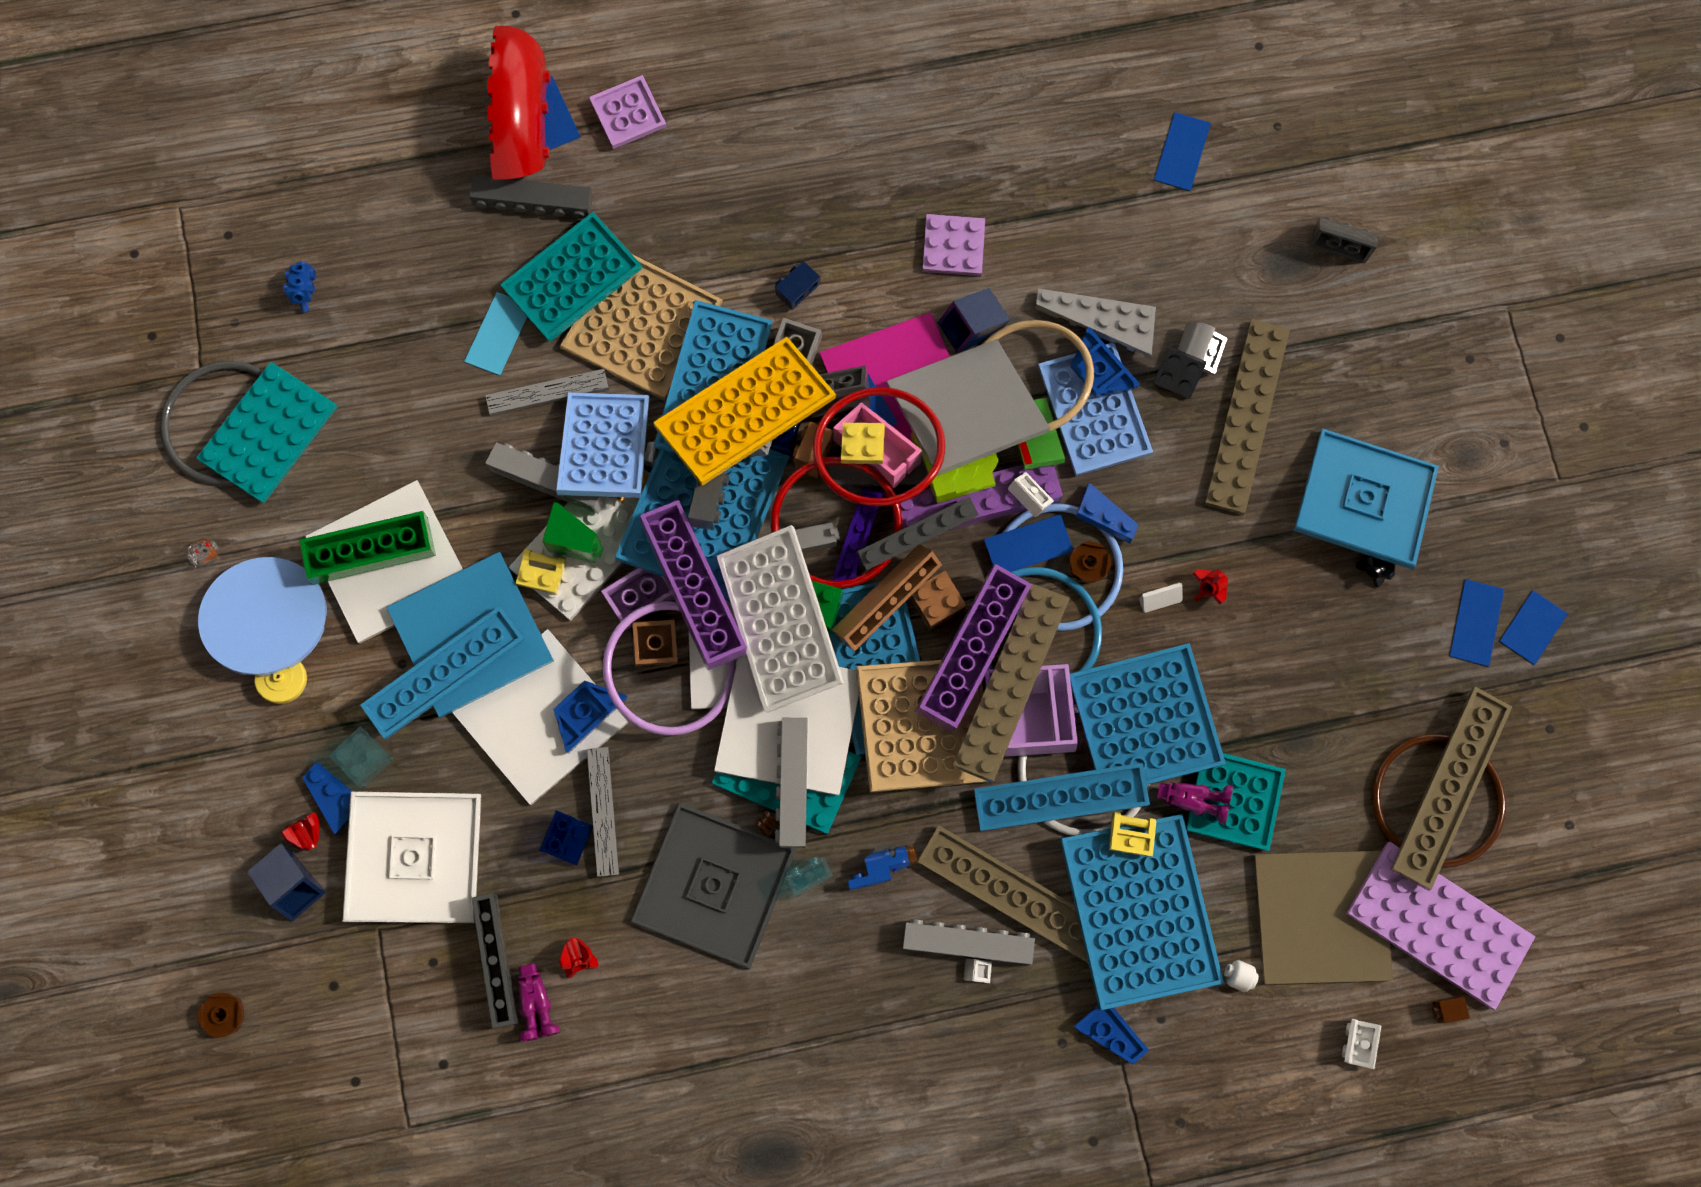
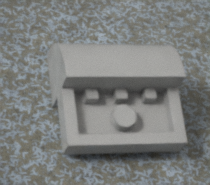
M1192 322L1186 325L1178 350L1207 361L1203 371L1213 375L1218 367L1227 338L1215 332V327Z

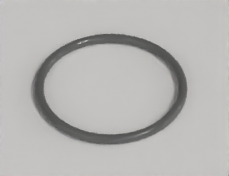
M222 361L205 365L184 377L168 396L160 421L162 443L174 465L189 477L208 484H233L224 477L209 476L195 471L186 465L176 454L169 436V419L175 401L190 383L213 371L236 369L250 372L259 377L264 370L251 364L237 361Z

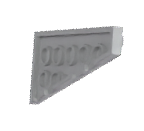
M1038 288L1035 309L1052 317H1061L1070 321L1069 324L1075 327L1079 325L1086 328V330L1090 327L1098 337L1114 344L1118 342L1127 346V350L1132 352L1136 350L1143 353L1144 357L1151 358L1156 307Z

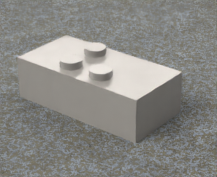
M783 318L774 344L788 337L812 365L822 339L821 330Z

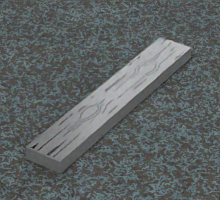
M601 369L486 395L489 414L493 416L568 399V392L596 393L609 390L605 370Z
M609 747L587 749L597 877L619 875Z

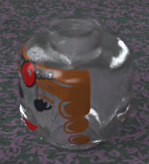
M201 538L188 547L186 556L195 568L204 569L218 560L217 552L220 549L215 541Z

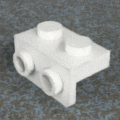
M1351 1019V1023H1348L1346 1027L1348 1042L1347 1045L1344 1044L1342 1050V1057L1345 1058L1344 1062L1375 1069L1381 1025Z

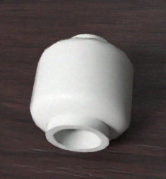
M1241 960L1228 964L1224 971L1227 984L1242 992L1254 989L1258 982L1259 976L1256 973L1255 967Z

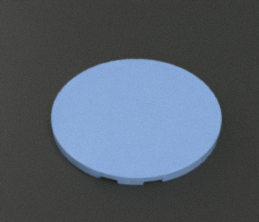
M275 557L250 559L226 570L208 588L201 602L198 614L199 634L209 654L228 670L242 675H272L288 667L295 666L312 652L325 629L327 605L319 584L313 585L307 580L305 569L300 565Z

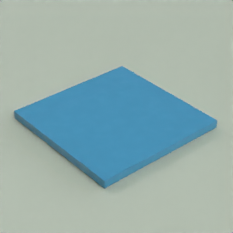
M1322 428L1317 440L1293 531L1414 570L1439 466Z
M500 552L386 607L414 666L498 606L502 607L525 639L435 704L434 708L439 718L554 662Z

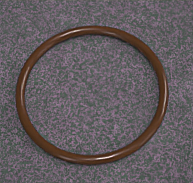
M1424 734L1407 739L1393 748L1377 769L1372 785L1373 812L1388 842L1393 843L1399 848L1402 843L1391 832L1381 808L1380 792L1385 772L1392 761L1408 748L1428 742L1447 743L1450 738L1449 735ZM1488 761L1485 769L1493 782L1497 797V813L1493 828L1479 847L1461 857L1445 859L1441 868L1461 866L1479 858L1493 845L1501 832L1506 813V798L1502 781L1490 761Z

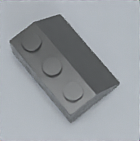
M1320 217L1314 226L1309 246L1366 263L1378 246L1377 234L1372 233L1370 230L1358 229L1347 223L1341 224L1330 218Z
M866 365L819 374L835 392L836 398L811 414V418L823 417L833 404L846 395L870 388ZM871 396L855 400L844 406L837 413L841 414L853 410L861 402L870 407Z

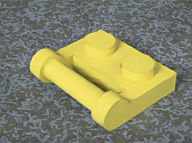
M525 548L516 585L557 594L566 558L538 554ZM530 560L554 565L556 570L551 571L529 566Z
M1113 812L1109 850L1152 857L1156 819L1148 818L1146 820L1123 816L1121 813ZM1120 824L1146 828L1147 833L1120 829Z

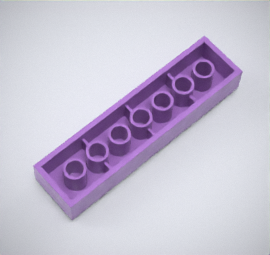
M1020 465L993 472L996 486L938 504L931 488L925 489L915 497L899 503L902 513V529L967 497L971 498L979 516L950 530L1027 511L1021 502L1008 490L1010 484L1025 472L1054 500L1052 504L1059 503L1063 494L1054 465L1024 470V466Z
M679 500L640 515L642 529L707 671L746 655L747 646Z
M997 564L990 569L915 710L916 713L950 732L958 727L1032 584Z

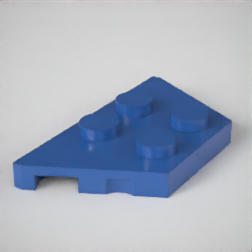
M1090 327L1087 328L1082 341L1089 350L1094 366L1092 393L1098 397L1137 389L1140 383ZM1078 349L1070 368L1085 383V363Z
M584 680L553 709L565 746L564 748L568 754L617 709L605 687H600ZM618 693L622 702L628 699L625 694Z

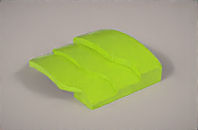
M912 432V443H914L917 447H919L922 450L918 440ZM922 450L921 458L929 473L932 466ZM994 453L936 476L931 482L930 488L937 504L996 486L992 473L998 463L997 454Z

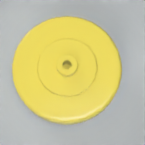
M300 662L291 668L288 667L272 675H255L254 683L257 692L267 701L275 704H286L302 694L307 683V673L304 665Z

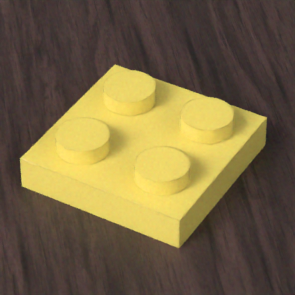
M843 423L841 463L883 464L885 423Z

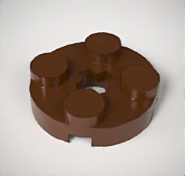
M1092 541L1084 542L1077 546L1070 555L1069 567L1071 574L1085 583L1099 582L1110 570L1111 557L1101 544ZM1089 557H1091L1092 561L1095 562V565H1092L1091 567H1088L1087 564L1084 562V560H1088Z
M215 993L211 995L210 998L202 1003L198 1011L200 1027L212 1037L230 1036L240 1029L244 1020L242 1001L229 993ZM221 1009H224L226 1013L223 1021L216 1017V1013H219Z

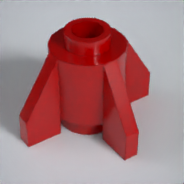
M1198 569L1192 574L1198 582L1201 581V592L1194 598L1196 602L1204 595L1214 596L1213 598L1219 605L1226 600L1228 578L1224 572L1220 570Z
M313 812L305 818L285 826V830L280 833L285 841L299 850L305 849V851H309L316 847V842L320 840L319 819L316 813Z
M571 938L563 945L559 965L561 969H565L567 978H572L576 972L582 971L587 967L588 969L599 967L597 958L582 939Z

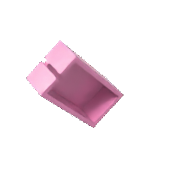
M862 402L833 427V441L842 447L843 423H885L883 464L867 465L877 470L893 489L906 478V473L909 475L921 464L922 450Z

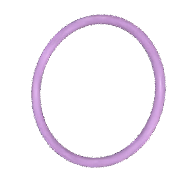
M657 602L643 606L630 613L618 624L611 634L603 658L604 682L613 704L631 723L655 734L681 735L702 728L723 710L730 698L736 663L735 659L727 662V681L717 704L705 716L693 723L677 727H664L648 723L633 714L624 705L616 692L611 671L612 656L621 634L638 618L659 610L680 611L676 602Z

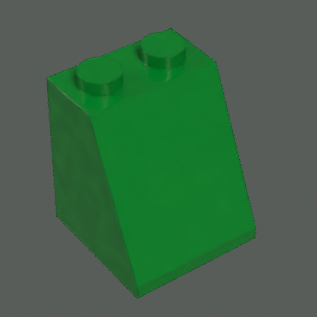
M554 502L542 540L548 552L596 564L597 558H601L603 553V546H601V541L597 534L559 503Z

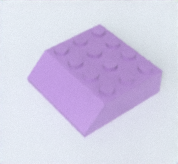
M1069 664L1041 667L1005 756L1076 752L1078 742ZM988 669L985 673V690L994 669Z

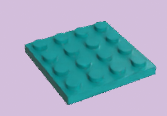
M1223 753L1226 764L1197 772L1195 785L1203 784L1210 789L1209 791H1222L1226 785L1233 786L1230 805L1212 800H1204L1207 804L1229 807L1226 825L1220 824L1217 818L1205 812L1202 815H1195L1194 812L1189 811L1186 831L1268 852L1270 851L1286 769Z

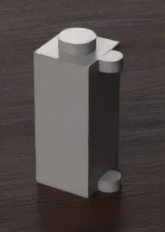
M832 522L795 530L803 554L836 547V540H840L838 529L833 527Z

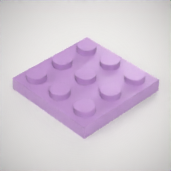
M643 75L589 97L613 149L667 127Z
M927 214L922 272L981 276L985 218Z

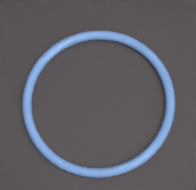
M1051 504L1042 513L1066 512L1076 515L1079 507L1067 504ZM1028 510L1011 521L1002 533L1016 529L1021 523L1033 517V515ZM1099 529L1107 539L1115 561V576L1112 588L1105 601L1097 608L1101 617L1110 608L1119 593L1123 579V560L1115 537ZM1089 614L1076 621L1060 623L1057 631L1081 628L1092 623L1093 617Z

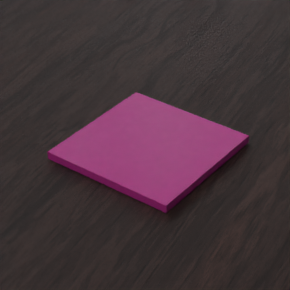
M931 312L820 352V357L827 373L866 365L867 372L876 387H888V380L950 357ZM882 395L898 424L892 427L911 441V433L913 431L895 398Z

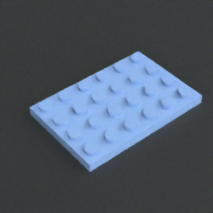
M1106 344L1110 351L1121 362L1115 344ZM1076 353L1038 364V369L1056 419L1063 416L1073 407L1085 385L1070 368ZM1131 390L1098 397L1091 391L1082 409L1070 421L1059 427L1075 477L1153 453Z
M568 392L556 489L557 495L641 498L649 395Z

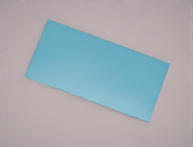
M499 292L496 293L464 361L497 375H501L527 319V316L509 296Z

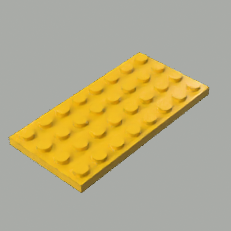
M785 337L653 423L657 431L703 486L834 400L836 394L790 339Z

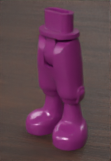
M1160 782L1157 799L1165 800L1166 804L1194 812L1195 815H1202L1205 812L1215 816L1220 824L1226 825L1229 807L1207 804L1204 800H1212L1230 805L1233 786L1226 785L1222 791H1209L1210 789L1203 784L1193 785L1173 782L1166 784Z
M536 963L520 966V976L518 977L519 1012L526 1018V1029L519 1035L520 1042L540 1039L535 1019L536 1011L540 1017L541 1036L549 1037L559 1034V1026L552 1023L548 1014L551 1009V1002L548 1001L540 976L541 973L537 972Z

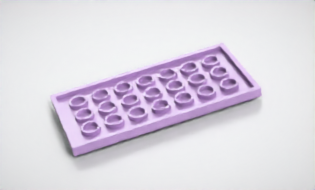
M1387 842L1346 914L1491 1010H1496L1535 936L1440 874H1438L1432 890L1428 891L1393 872L1390 868L1400 848L1391 842Z

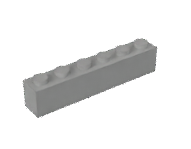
M496 442L485 463L491 472L597 514L607 498L603 496L557 495L559 464L557 466L552 465L547 459L542 457L537 459L531 453L524 450L519 452L507 443L502 445Z
M782 717V723H778V736H782L781 744H777V757H781V765H777V778H781V787H776V800H780V808H776V821H780V830L775 832V843H779L780 848H806L808 718Z
M910 919V923H905L902 948L904 950L1032 965L1035 938H1030L1029 933L1017 932V936L1008 935L1009 931L996 930L995 933H988L987 928L974 927V931L966 930L964 925L953 924V928L944 927L945 923L932 922L931 925H924L923 920Z

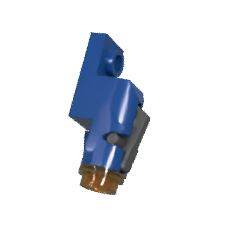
M892 845L875 847L873 853L864 859L868 876L864 877L863 873L851 876V880L847 882L849 891L891 881L890 871L894 873L904 867L913 866V863H917L914 846Z

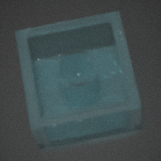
M361 726L329 755L346 775L363 789L394 760L388 751Z

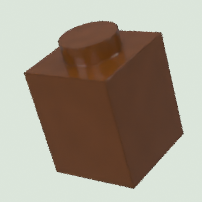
M1454 997L1432 1002L1434 1006L1432 1007V1014L1438 1023H1449L1470 1018L1465 997Z

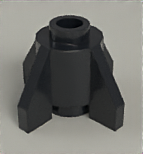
M1368 555L1365 559L1358 562L1356 569L1366 571L1370 577L1374 578L1375 587L1379 588L1385 579L1391 580L1395 575L1396 564Z

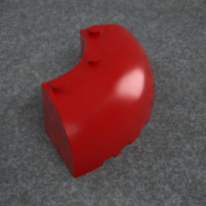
M495 26L492 35L495 42H491V54L489 55V69H492V74L488 77V95L492 97L490 105H488V121L492 122V126L489 127V141L493 142L490 154L492 180L514 179L537 173L544 168L546 160L550 158L549 147H546L545 114H548V102H545L547 85L551 82L550 71H547L545 56L540 45L531 35L516 27Z

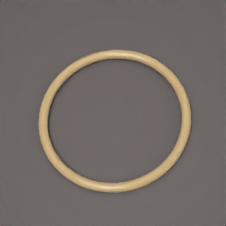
M1030 320L1008 325L993 333L982 344L995 339L999 340L1003 336L1018 330L1030 328L1047 329L1057 332L1072 341L1084 359L1086 379L1083 391L1077 402L1067 413L1048 423L1050 431L1055 430L1070 421L1082 409L1091 393L1094 380V366L1089 350L1075 333L1053 322Z

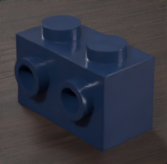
M803 261L799 265H794L788 276L782 277L777 281L775 293L793 310L820 285V276Z

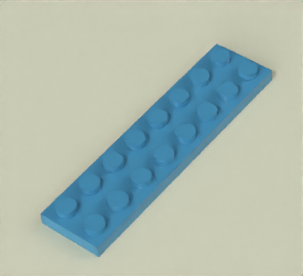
M498 606L360 706L386 740L525 639L502 607Z
M1143 763L974 789L980 831L1150 806Z

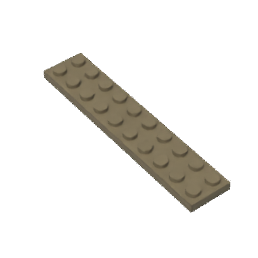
M1251 319L1204 505L1244 515L1246 512L1290 332L1288 328Z
M1035 584L1031 585L953 764V768L988 782H994L1070 600L1069 597Z
M1477 687L1471 689L1390 870L1428 891L1432 890L1512 706Z
M938 825L917 863L1088 964L1074 904Z

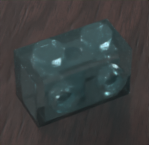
M816 856L808 860L805 867L800 869L797 866L787 872L786 881L796 898L833 878V874L824 857L818 858Z

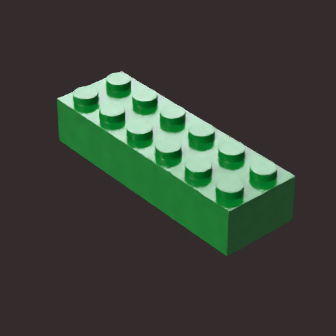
M424 511L299 540L306 577L313 585L436 556L429 520Z

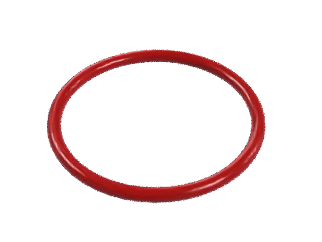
M888 387L862 389L838 400L821 418L813 439L814 462L824 482L831 490L844 499L865 506L881 507L895 505L920 494L937 476L945 455L943 428L932 409L918 397L908 392ZM883 395L908 401L927 416L935 430L937 453L932 468L919 484L902 494L887 498H868L856 495L838 485L824 466L821 455V440L827 424L844 406L864 397Z
M841 457L822 458L824 466L844 465L865 472L880 484L888 497L896 496L888 481L873 467L867 464L841 463ZM814 461L798 468L780 487L771 510V533L779 530V513L785 495L800 477L816 469ZM900 504L891 505L894 515L893 533L902 529ZM891 559L874 566L868 572L848 580L832 581L809 575L811 580L840 589L850 588L874 578L888 565Z

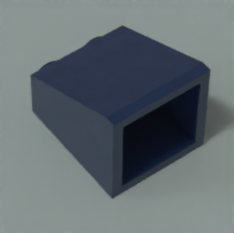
M990 288L953 301L937 323L956 353L959 354L1004 328L1010 319Z
M282 843L272 849L269 854L247 871L268 904L290 921H294L326 893L296 855Z

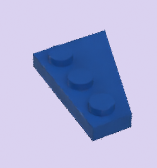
M1089 483L1087 485L1075 517L1125 542L1131 543L1138 524L1092 484Z
M316 762L302 778L334 835H338L349 822L350 798L353 791L319 762Z
M1097 1005L1073 1026L1130 1064H1134L1149 1051L1115 1008L1099 1010Z

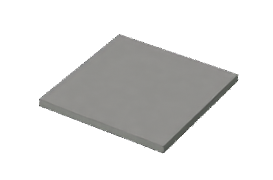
M997 339L887 381L889 388L908 392L925 402L939 419L945 436V455L937 476L1050 432L1048 423ZM894 397L928 461L933 466L937 453V438L933 425L927 416L915 405Z

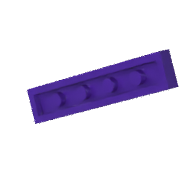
M863 487L860 496L882 498L883 493ZM857 504L832 581L855 578L860 564L856 551L866 546L878 507Z

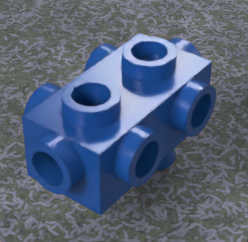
M300 261L296 265H290L289 270L285 271V279L288 284L283 285L285 296L289 297L291 304L299 303L301 312L309 311L308 302H311L312 294L315 293L313 280H316V271L314 268H311L310 263Z

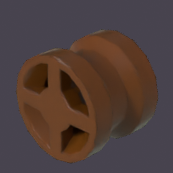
M766 810L763 812V816L754 822L769 837L772 835V830L780 826V822L776 821V818Z

